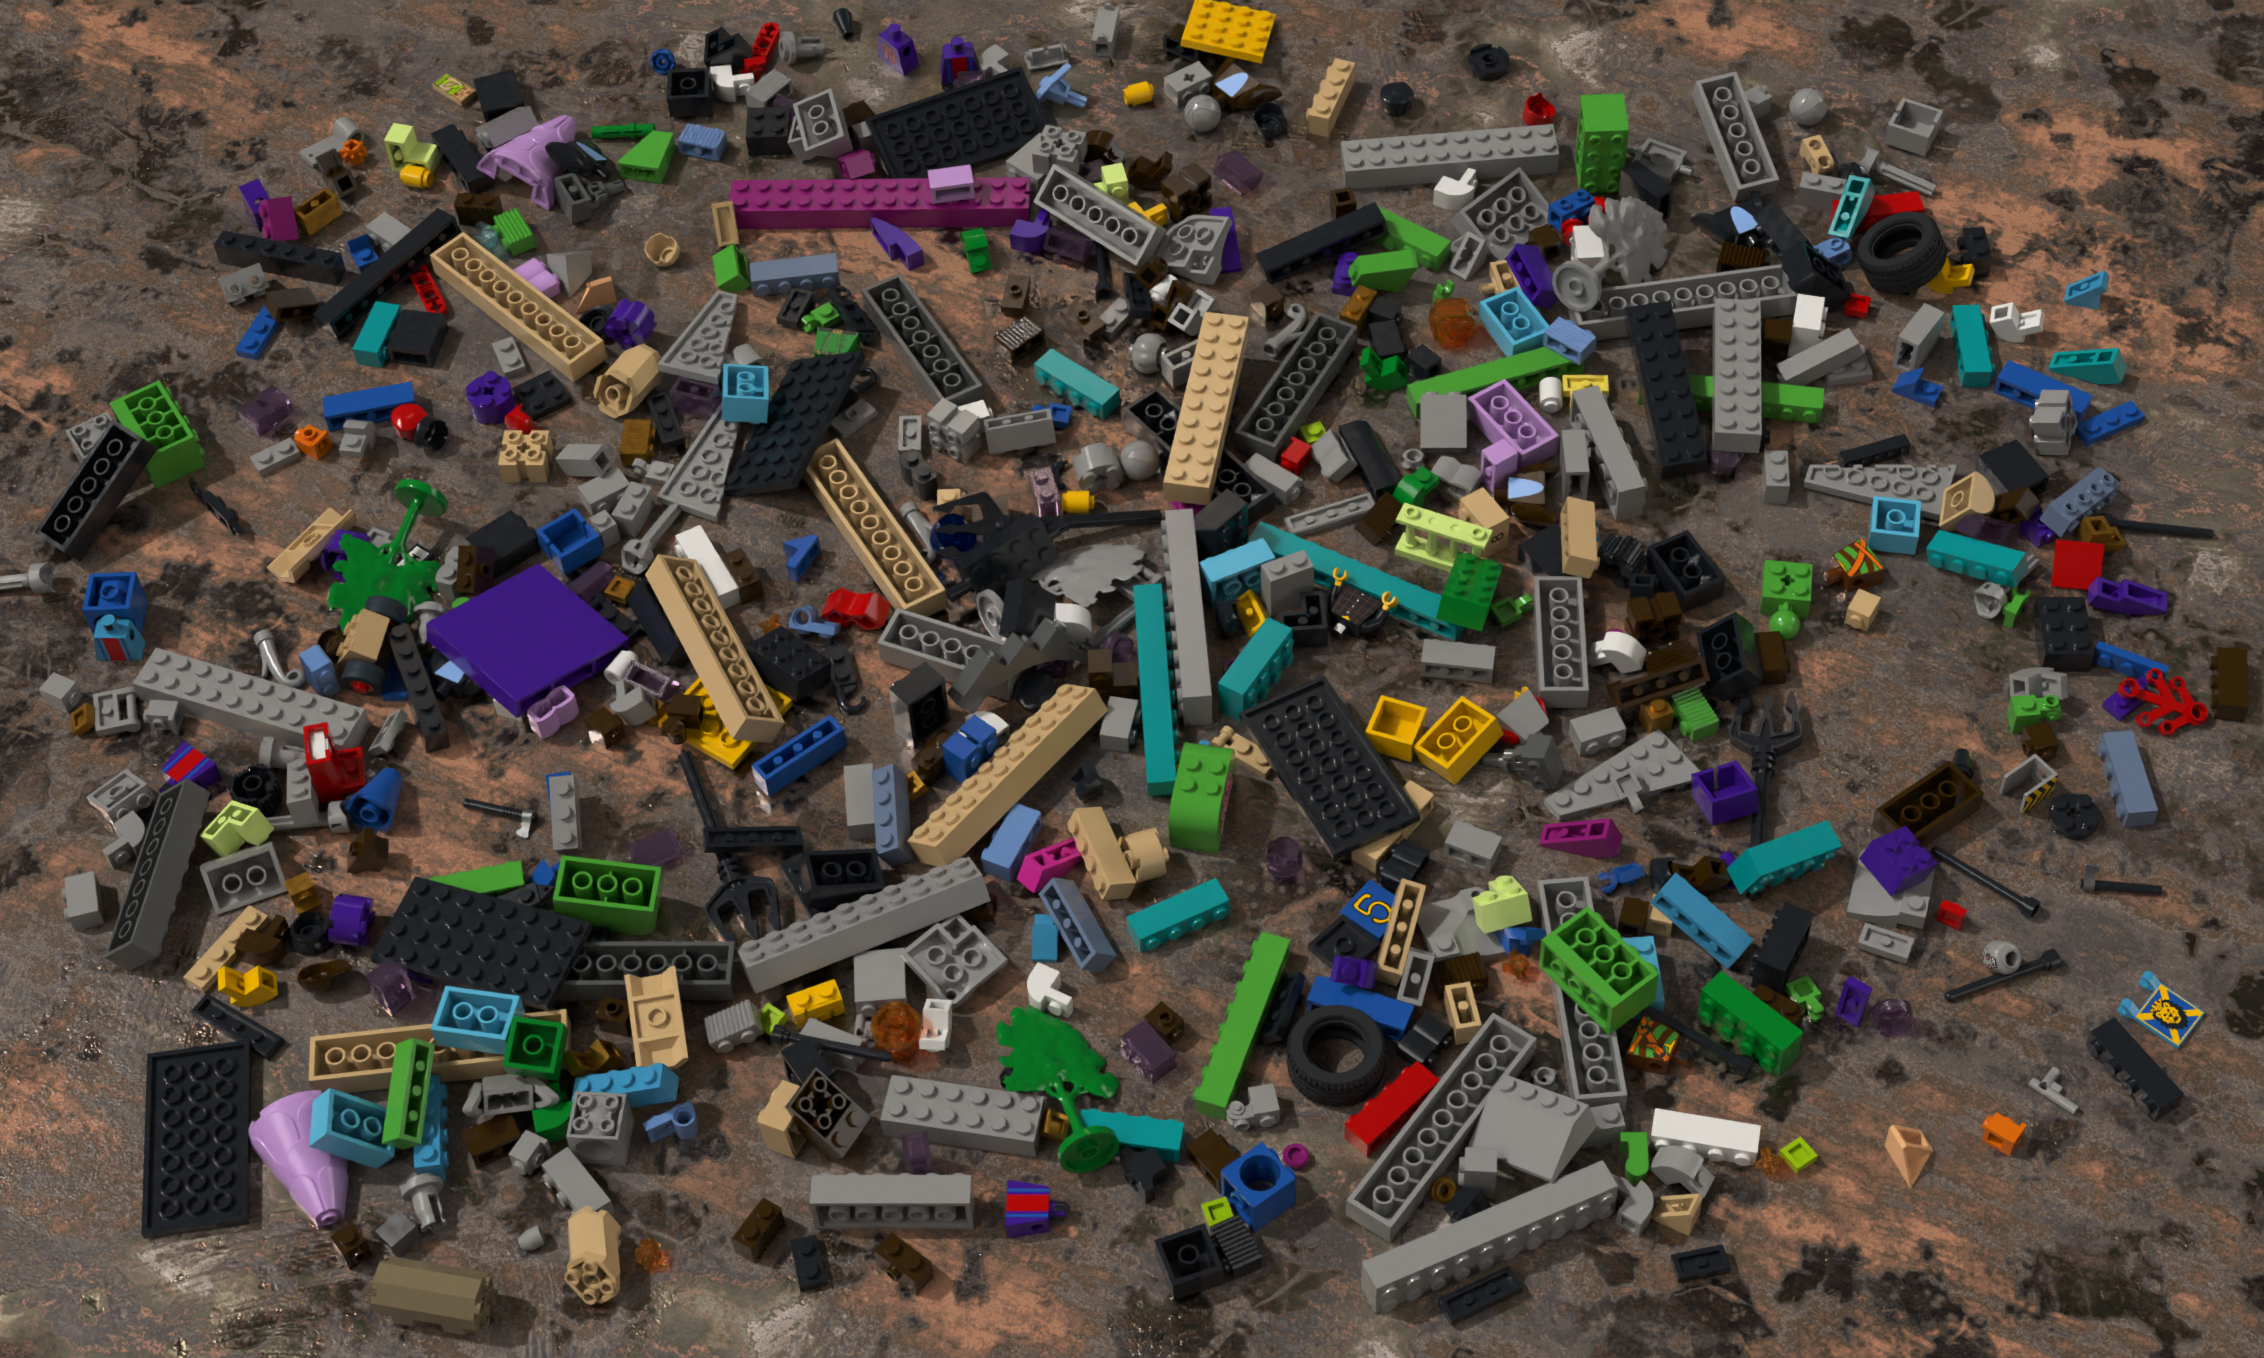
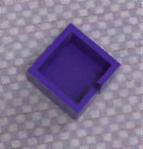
M1737 761L1716 766L1717 789L1715 790L1714 770L1712 768L1691 774L1692 798L1712 826L1758 812V789Z
M1906 826L1872 840L1859 857L1860 861L1890 896L1924 882L1938 864L1924 847L1920 848L1918 846L1920 842Z

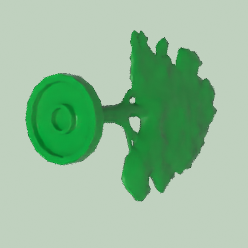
M403 479L397 483L394 495L404 507L408 508V511L396 537L391 543H385L380 547H376L374 544L355 538L351 534L342 535V540L339 541L340 550H345L348 562L341 559L332 566L334 571L343 573L346 582L345 584L333 583L327 599L330 611L342 609V617L339 620L342 632H344L346 624L351 622L353 615H358L365 608L366 601L371 596H386L404 604L408 609L405 623L408 622V624L414 620L413 611L415 606L426 601H433L427 592V587L430 586L434 592L438 591L436 574L441 566L437 561L418 562L407 553L406 542L418 514L428 517H440L445 514L448 508V500L438 489L413 479ZM386 549H389L387 554H383ZM398 552L402 554L404 559L403 566H397L394 563Z
M1028 1005V1008L1014 1007L1010 1012L1012 1026L1005 1024L1003 1021H999L996 1026L999 1044L1013 1048V1052L1010 1053L1009 1057L1001 1055L998 1058L1007 1068H1014L1010 1077L1005 1075L1003 1083L1006 1084L1005 1089L1011 1092H1041L1045 1090L1052 1097L1060 1101L1074 1132L1058 1148L1057 1157L1064 1170L1069 1173L1082 1174L1103 1167L1117 1154L1120 1145L1114 1130L1106 1126L1095 1125L1084 1128L1075 1107V1098L1080 1094L1091 1092L1093 1095L1110 1099L1115 1095L1117 1088L1120 1086L1118 1078L1111 1072H1106L1105 1074L1099 1072L1107 1064V1060L1096 1053L1093 1048L1088 1047V1041L1083 1038L1080 1031L1075 1030L1068 1023L1062 1022L1060 1018H1054L1034 1008L1032 1005ZM1063 1082L1073 1083L1074 1089L1067 1093ZM1051 1087H1055L1056 1092H1054L1051 1089Z

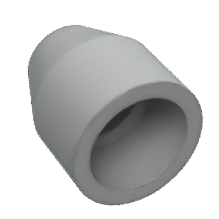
M539 1225L526 1230L518 1238V1243L523 1251L535 1250L547 1244L544 1233Z

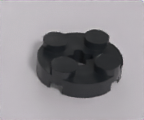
M1481 44L1475 46L1470 51V55L1467 58V67L1473 75L1477 76L1478 80L1487 81L1488 79L1505 75L1508 72L1509 55L1504 48L1498 46L1497 49L1492 47V44Z
M2063 794L2054 797L2047 814V820L2051 829L2055 832L2058 830L2064 834V838L2070 840H2081L2089 837L2096 829L2100 818L2098 808L2092 802V798L2086 794ZM2073 813L2076 814L2078 818L2077 820H2073L2071 816L2067 815Z

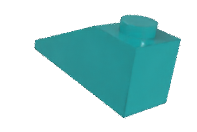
M1849 175L1828 231V236L1850 240L1869 210L1876 189L1871 179Z
M2119 348L2054 352L2048 369L2051 372L2102 385L2121 383L2127 366Z

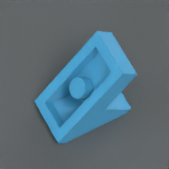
M2103 270L2067 285L2064 302L2068 305L2098 310L2101 294L2107 291L2108 273Z
M1035 914L1034 925H1032V962H1058L1060 931L1050 914Z

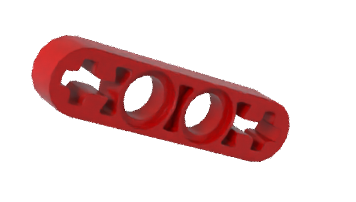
M769 22L764 24L752 46V57L765 55L766 66L780 39V27L777 23ZM761 45H769L766 48H760ZM744 67L741 68V74H746ZM763 73L754 75L755 83L760 80Z
M426 264L419 268L420 272L416 274L415 271L409 278L426 312L445 314V317H447L446 304ZM421 280H428L424 285L418 284ZM428 294H435L431 299L425 298ZM437 305L439 311H435L433 306Z

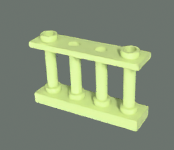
M1408 503L1403 504L1396 518V523L1406 525V533L1403 532L1395 548V555L1451 572L1457 553H1468L1459 550L1460 542L1472 546V554L1475 557L1487 559L1481 557V549H1485L1493 530ZM1415 529L1428 532V540L1415 536ZM1437 535L1450 539V547L1437 543Z

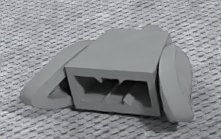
M513 1074L489 1076L482 1078V1083H474L462 1111L470 1117L482 1115L483 1110L484 1116L534 1110V1108L552 1107L559 1102V1096L535 1077L524 1078Z

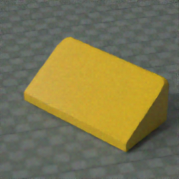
M1249 589L1235 600H1239L1237 602L1239 618L1248 636L1252 638L1269 615L1258 594Z

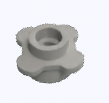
M1409 449L1403 453V469L1418 470L1421 466L1424 467L1423 459H1425V454L1418 449Z
M1540 1067L1531 1071L1530 1076L1533 1078L1534 1085L1553 1092L1557 1090L1558 1084L1555 1082L1556 1071L1554 1069Z

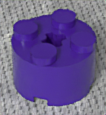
M623 299L618 302L606 321V328L604 329L605 335L620 344L625 351L645 344L657 325V321H654L655 315L648 306L639 301L634 303L628 302L629 299Z
M486 372L483 376L476 378L466 386V395L472 416L481 424L487 425L486 422H493L494 425L504 422L505 416L515 407V400L509 381L505 377L497 375L496 372Z
M338 529L321 556V564L326 572L330 570L334 574L333 578L346 582L343 573L334 571L332 566L341 559L348 562L345 550H340L339 541L342 540V535L351 534L353 537L368 543L371 542V539L364 533L358 534Z
M339 893L331 909L330 920L333 921V929L329 928L328 930L329 941L344 945L367 947L370 933L367 930L369 925H374L376 911H372L374 900L368 897Z

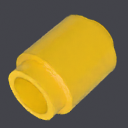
M1147 81L1128 85L1127 88L1122 89L1126 105L1136 106L1151 102L1152 97L1155 96L1152 84H1148Z
M406 165L400 171V180L404 186L421 189L430 188L433 183V172L429 171L428 168Z
M1067 491V493H1062V511H1067L1068 514H1090V509L1095 508V497L1090 495V491Z

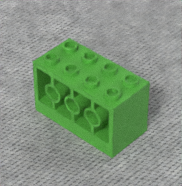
M1624 93L1580 95L1575 149L1579 190L1583 188L1590 194L1619 192L1620 173L1626 163L1629 134Z
M159 380L109 403L117 422L158 448L144 468L155 489L204 467L205 463L202 457L206 456L200 443L197 444L200 439L195 429H189L191 424L186 415H181L182 410L178 402H172L174 398L168 387L164 388Z
M1588 906L1541 940L1539 968L1608 1035L1655 1001L1659 977L1656 967L1651 963H1647L1635 947L1629 946L1617 930L1611 929L1604 922L1602 916L1597 912H1593Z

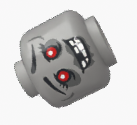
M2002 940L1988 943L1982 955L1983 963L1989 971L2004 975L2017 971L2022 960L2019 947L2012 942Z

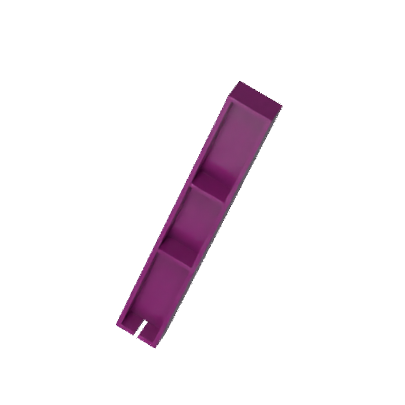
M1030 177L973 178L975 198L932 204L928 178L732 180L729 201L733 200L737 229L871 228V218L880 219L897 228L1013 227L1017 219L1030 222L1032 192Z

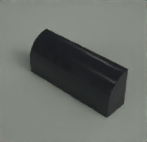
M1363 420L1340 425L1339 433L1346 441L1350 452L1357 461V466L1354 469L1366 490L1372 495L1375 503L1386 491L1393 496L1402 478L1371 425Z

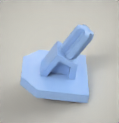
M1065 63L1051 77L1047 75L1039 83L1041 87L1035 94L1039 105L1046 99H1049L1061 105L1066 101L1084 108L1087 97L1071 91V86L1064 80L1071 68L1070 64Z

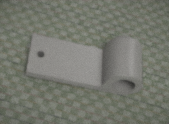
M340 117L333 125L332 136L298 152L304 160L315 167L318 165L315 157L332 148L336 149L338 155H340L339 150L344 149L343 144L346 141L357 140L358 142H363L365 133L348 117Z

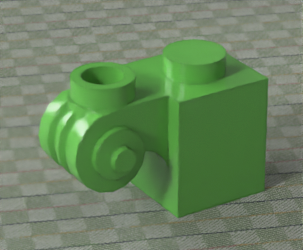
M2036 695L2011 697L2007 710V718L2012 733H2023L2025 726L2037 724L2041 718L2045 717L2046 721L2053 722L2059 720L2063 715L2059 699L2054 695H2046L2043 698H2036Z

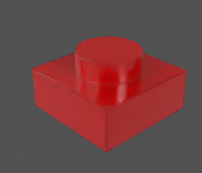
M765 55L744 59L745 73L759 75L766 71Z
M1850 293L1852 299L1846 303L1844 315L1866 319L1871 297Z
M1944 899L1939 907L1936 920L1960 931L1964 924L1967 910L1956 903H1951Z

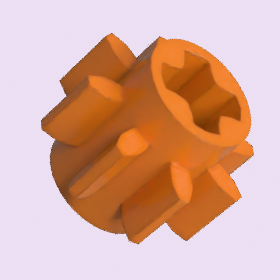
M357 140L346 141L343 144L344 149L339 150L345 164L349 163L352 166L360 165L364 162L363 156L368 155L363 142H358Z

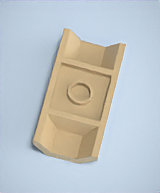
M328 508L270 563L267 569L281 581L295 583L310 569L309 561H314L321 556V551L328 545L338 529L349 531L357 523L355 511L350 509L342 517L334 509Z
M671 966L662 974L643 978L631 974L624 975L636 1066L646 1067L652 1066L654 1063H662L670 1070L678 1069L689 1058L676 967Z

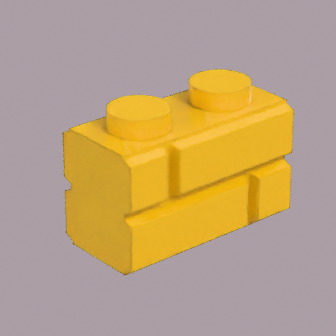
M835 979L786 996L789 1011L797 1030L804 1028L809 1018L815 1017L821 1022L832 1018V1016L845 1013L843 999Z

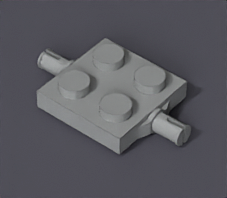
M1647 138L1645 143L1639 148L1627 144V154L1635 156L1632 162L1635 160L1640 161L1668 184L1678 173L1690 177L1693 174L1694 168L1683 165L1687 158V151L1651 138Z

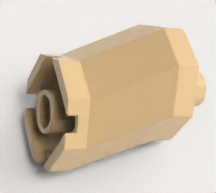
M645 344L628 349L621 354L604 375L597 378L593 394L595 399H599L600 404H598L600 411L612 418L634 411L654 387L660 385L664 372L658 370L657 363L662 359L658 351Z
M586 1205L574 1212L568 1219L570 1261L567 1264L565 1281L585 1303L590 1305L596 1302L602 1304L615 1297L620 1290L618 1248L621 1245V1239H619L621 1226L608 1211L601 1209L599 1212L591 1211L593 1207Z

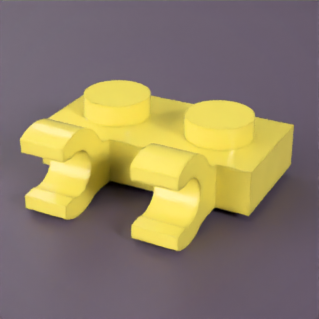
M1608 375L1562 376L1563 397H1570V408L1572 391L1598 385L1602 394L1605 393L1606 397L1609 395Z

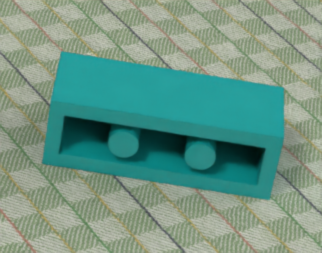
M375 301L352 349L357 364L382 368L385 360L389 358L387 346L402 312L400 305Z

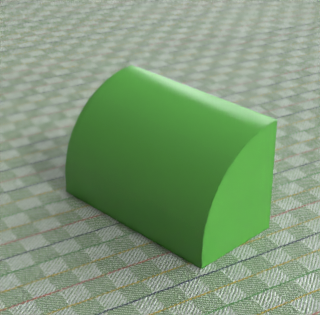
M734 244L712 256L716 283L719 289L727 292H737L751 286L746 255Z

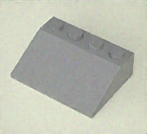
M1520 167L1461 209L1450 220L1461 236L1470 231L1486 240V255L1495 262L1507 258L1516 243H1527L1529 231L1546 224L1551 225L1547 222L1549 203Z
M1504 1074L1488 1096L1468 1147L1497 1149V1162L1553 1183L1597 1127V1124L1588 1104Z

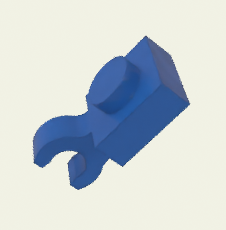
M1050 403L1049 408L1051 410L1053 426L1067 429L1072 406ZM1033 405L1031 412L1049 408Z
M1632 862L1611 869L1612 872H1602L1597 877L1600 880L1608 879L1607 886L1601 887V891L1609 893L1615 889L1618 882L1624 885L1633 884L1638 881L1637 878L1643 877L1645 874L1641 865Z

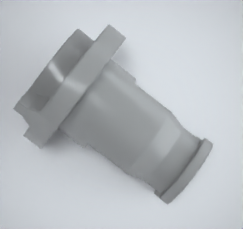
M791 31L780 32V58L787 65H793L796 58L823 57L824 43H820L821 36L817 38L794 37Z
M426 601L414 607L413 617L419 621L416 632L417 641L415 642L417 649L420 646L426 645V623L449 611L444 605L433 601ZM427 641L425 653L433 654L436 648Z
M273 736L263 738L259 752V764H264L266 769L269 768L270 771H273V768L287 769V763L297 759H306L305 749L276 744V737Z
M423 1173L410 1178L406 1184L399 1186L403 1199L413 1202L417 1218L421 1222L420 1229L422 1232L426 1231L430 1225L432 1232L438 1231L447 1225V1221L442 1215L443 1208L438 1195L444 1188L441 1177L434 1176L431 1173Z

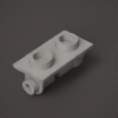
M1059 43L1047 46L1048 51L1045 52L1043 47L1029 49L1024 55L1028 70L1069 63L1066 54V44L1062 45Z

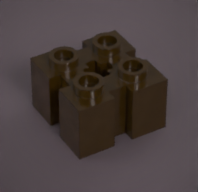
M1193 162L1187 167L1182 168L1178 176L1174 174L1161 182L1162 195L1164 196L1162 203L1167 207V217L1175 224L1196 212L1200 214L1212 206V194L1207 191L1211 189V175L1197 163Z
M1674 591L1657 593L1653 599L1648 600L1646 596L1628 600L1626 610L1628 617L1625 618L1624 626L1626 634L1635 638L1644 648H1650L1653 643L1659 642L1661 646L1679 640L1680 630L1678 625H1681L1682 611Z

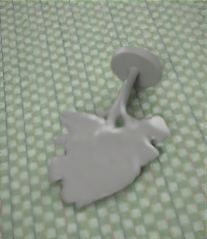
M1632 196L1623 197L1620 202L1619 200L1607 197L1604 214L1602 206L1594 204L1590 208L1589 228L1597 237L1601 238L1604 256L1592 269L1585 263L1577 260L1566 261L1558 266L1553 273L1552 285L1559 300L1565 306L1577 312L1590 310L1597 305L1601 298L1602 287L1598 276L1607 269L1620 271L1621 278L1626 285L1641 283L1642 278L1644 282H1652L1653 277L1649 274V264L1652 263L1656 269H1660L1667 260L1668 249H1664L1661 246L1663 239L1667 237L1668 230L1667 224L1662 219L1663 213L1654 210L1646 202ZM1610 244H1612L1616 250L1612 256H1609Z
M1111 543L1078 547L1072 552H1059V559L1027 579L1032 581L1038 580L1041 587L1057 596L1064 594L1066 598L1079 603L1080 606L1088 607L1090 604H1095L1098 599L1095 598L1098 591L1102 593L1115 591L1116 587L1110 586L1113 579L1125 581L1139 573L1143 565L1136 566L1133 564L1137 560L1142 559L1145 552L1138 549V545H1112ZM1051 581L1059 582L1054 586L1048 587ZM986 589L978 593L976 597L980 618L993 638L1006 641L1007 638L999 635L1004 602L994 591Z

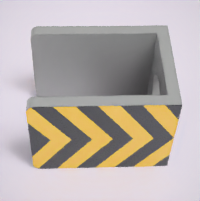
M2036 754L2003 776L1999 791L2003 795L2028 777L2035 780L2038 785L2027 791L2023 796L2019 810L2022 814L2053 793L2058 774ZM2039 769L2046 774V779L2040 775Z

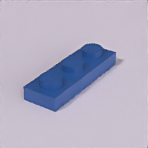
M264 305L236 347L235 352L237 356L257 360L281 323L280 321L278 323L274 321Z
M2131 400L2078 423L2075 434L2086 446H2089L2143 422L2145 415Z
M2098 641L2092 661L2102 667L2139 679L2140 676L2145 678L2149 670L2158 668L2161 670L2165 680L2169 668L2165 664ZM2151 673L2152 678L2157 680V676Z

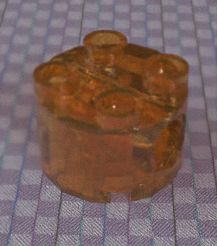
M1440 298L1434 301L1433 307L1428 314V319L1435 342H1439V345L1443 348L1454 349L1466 345L1465 341L1468 339L1471 341L1475 337L1477 332L1476 322L1471 306L1466 298Z
M892 1001L883 1004L871 1018L870 1029L875 1047L878 1050L890 1052L893 1059H902L916 1054L919 1050V1039L923 1030L919 1013L906 1002Z

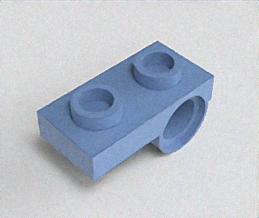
M1833 237L1813 246L1816 251L1839 267L1848 264L1852 260L1853 253L1846 239Z
M805 605L793 611L789 621V628L796 629V633L799 634L816 632L819 637L832 638V635L840 633L841 623L818 620L817 610L811 605ZM802 611L806 612L809 616L807 623L801 619Z
M691 1101L678 1104L671 1110L661 1115H654L643 1123L650 1144L674 1132L682 1139H690L699 1130L697 1116ZM684 1121H690L687 1124H681Z

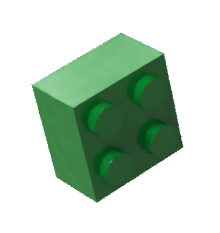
M513 1016L503 1061L505 1071L513 1075L559 1081L569 1032L565 1024Z

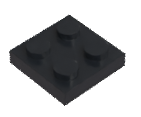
M552 370L546 371L512 388L514 396L520 404H523L522 407L532 418L533 422L573 403L572 397Z
M1344 914L1308 944V950L1331 969L1335 955L1368 960L1380 949L1379 942Z

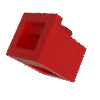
M1292 436L1290 438V446L1281 453V463L1279 466L1299 476L1312 460V446Z

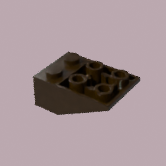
M817 1067L812 1069L785 1106L808 1142L828 1161L843 1158L871 1119L861 1107Z

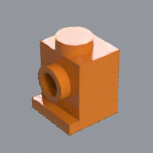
M309 424L304 429L299 428L294 435V441L298 450L318 461L333 446L328 431H321Z
M1996 1112L1993 1117L1988 1115L1981 1128L1984 1130L1982 1141L2010 1157L2023 1138L2027 1125L2022 1122L2019 1126L2011 1118Z

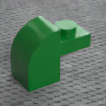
M983 228L960 232L964 255L966 254L970 273L993 269Z
M1371 347L1363 349L1360 367L1366 372L1365 383L1368 386L1379 390H1395L1407 386L1409 368L1398 355L1382 360Z
M1421 466L1414 474L1409 475L1407 473L1402 478L1393 496L1402 505L1408 503L1424 508V497L1439 484L1440 477Z
M558 1082L550 1083L548 1087L559 1096V1102L552 1107L532 1111L536 1134L547 1139L549 1143L566 1137L573 1102L568 1100L566 1090L561 1091Z

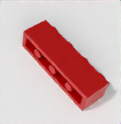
M1913 191L1873 196L1869 210L1855 232L1868 231L1877 222L1894 214L1903 212L1924 214L1925 209L1919 192ZM1840 200L1832 201L1831 221H1833Z
M1418 1061L1411 1067H1405L1393 1083H1387L1375 1099H1369L1357 1115L1353 1114L1345 1122L1344 1138L1364 1156L1369 1157L1409 1121L1440 1079Z

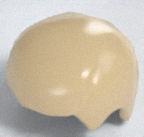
M658 233L649 238L645 244L644 251L653 264L667 267L674 264L678 259L680 247L672 236L669 237L663 233Z

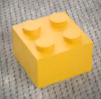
M1381 695L1365 735L1378 753L1411 762L1415 754L1413 746L1420 740L1426 727L1427 708Z

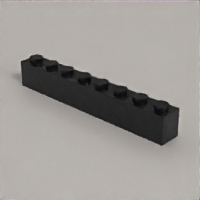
M439 208L432 212L313 313L320 329L335 338H339L373 308L375 301L381 302L409 278L411 274L430 260V254L461 233L455 216Z

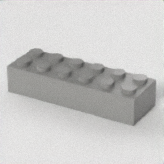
M1737 72L1696 81L1692 97L1734 203L1750 199L1752 192L1760 191L1761 196L1775 193L1779 177Z
M1053 164L1033 201L1139 267H1142L1153 256L1167 230L1073 171L1057 164Z
M1598 385L1572 391L1569 422L1575 430L1585 429L1588 463L1615 521L1642 516L1643 506L1646 505L1644 495L1648 489L1647 482L1639 473L1638 462L1633 460L1631 456L1630 445L1625 443L1623 439L1622 428L1616 424L1614 411L1609 409L1605 393L1602 394Z
M1534 576L1533 612L1538 697L1545 701L1546 708H1587L1589 687L1582 577Z
M897 608L877 645L879 658L882 661L910 670L927 662L945 678V681L954 683L979 647L987 651L993 649L998 653L1006 641ZM1026 669L1003 682L990 695L1010 701L1015 692L1016 684L1021 676L1024 675Z
M891 1075L880 1122L883 1135L1036 1157L1041 1136L1039 1135L1043 1111L1046 1108L1044 1096Z
M822 1173L820 1175H812L810 1207L815 1229H974L975 1196L971 1175L954 1173L952 1175H939L937 1173H928L926 1175H912L910 1173H901L899 1175H886L884 1173H875L873 1175H859L857 1173L833 1175L831 1173Z

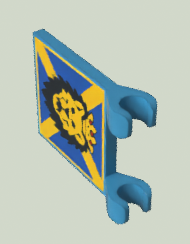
M2145 971L2138 984L2146 990L2153 991L2151 996L2140 1010L2130 999L2125 998L2117 1008V1012L2124 1017L2133 1019L2178 1049L2205 1012L2162 984L2152 972Z

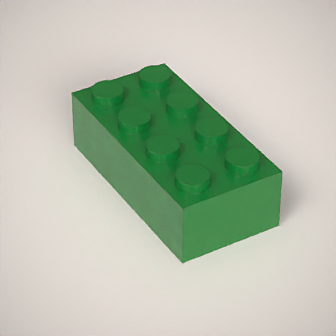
M1458 552L1442 593L1436 619L1482 632L1504 564H1500L1493 559L1475 557L1471 553Z
M1720 971L1701 990L1697 1017L1701 1023L1718 1032L1723 1040L1731 1042L1740 1049L1743 1055L1747 1054L1754 1058L1764 1071L1772 1073L1778 1078L1798 1058L1803 1031L1723 971Z

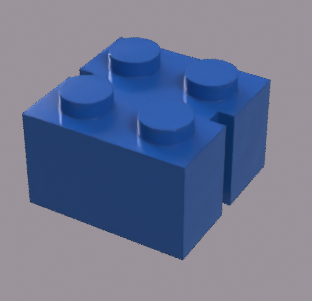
M575 508L536 530L540 548L553 560L564 576L604 553L600 536L589 523H586V520Z
M973 715L960 727V731L974 740V743L956 731L942 744L946 774L960 784L973 776L978 771V767L987 762L994 755L995 750L998 749L996 729L976 715Z

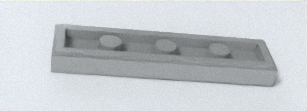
M1370 492L1286 517L1284 518V524L1289 533H1293L1297 537H1303L1362 519L1375 504V501Z

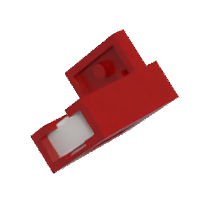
M328 722L303 726L306 766L320 804L345 800L344 794L358 792L366 785L362 746L337 750Z

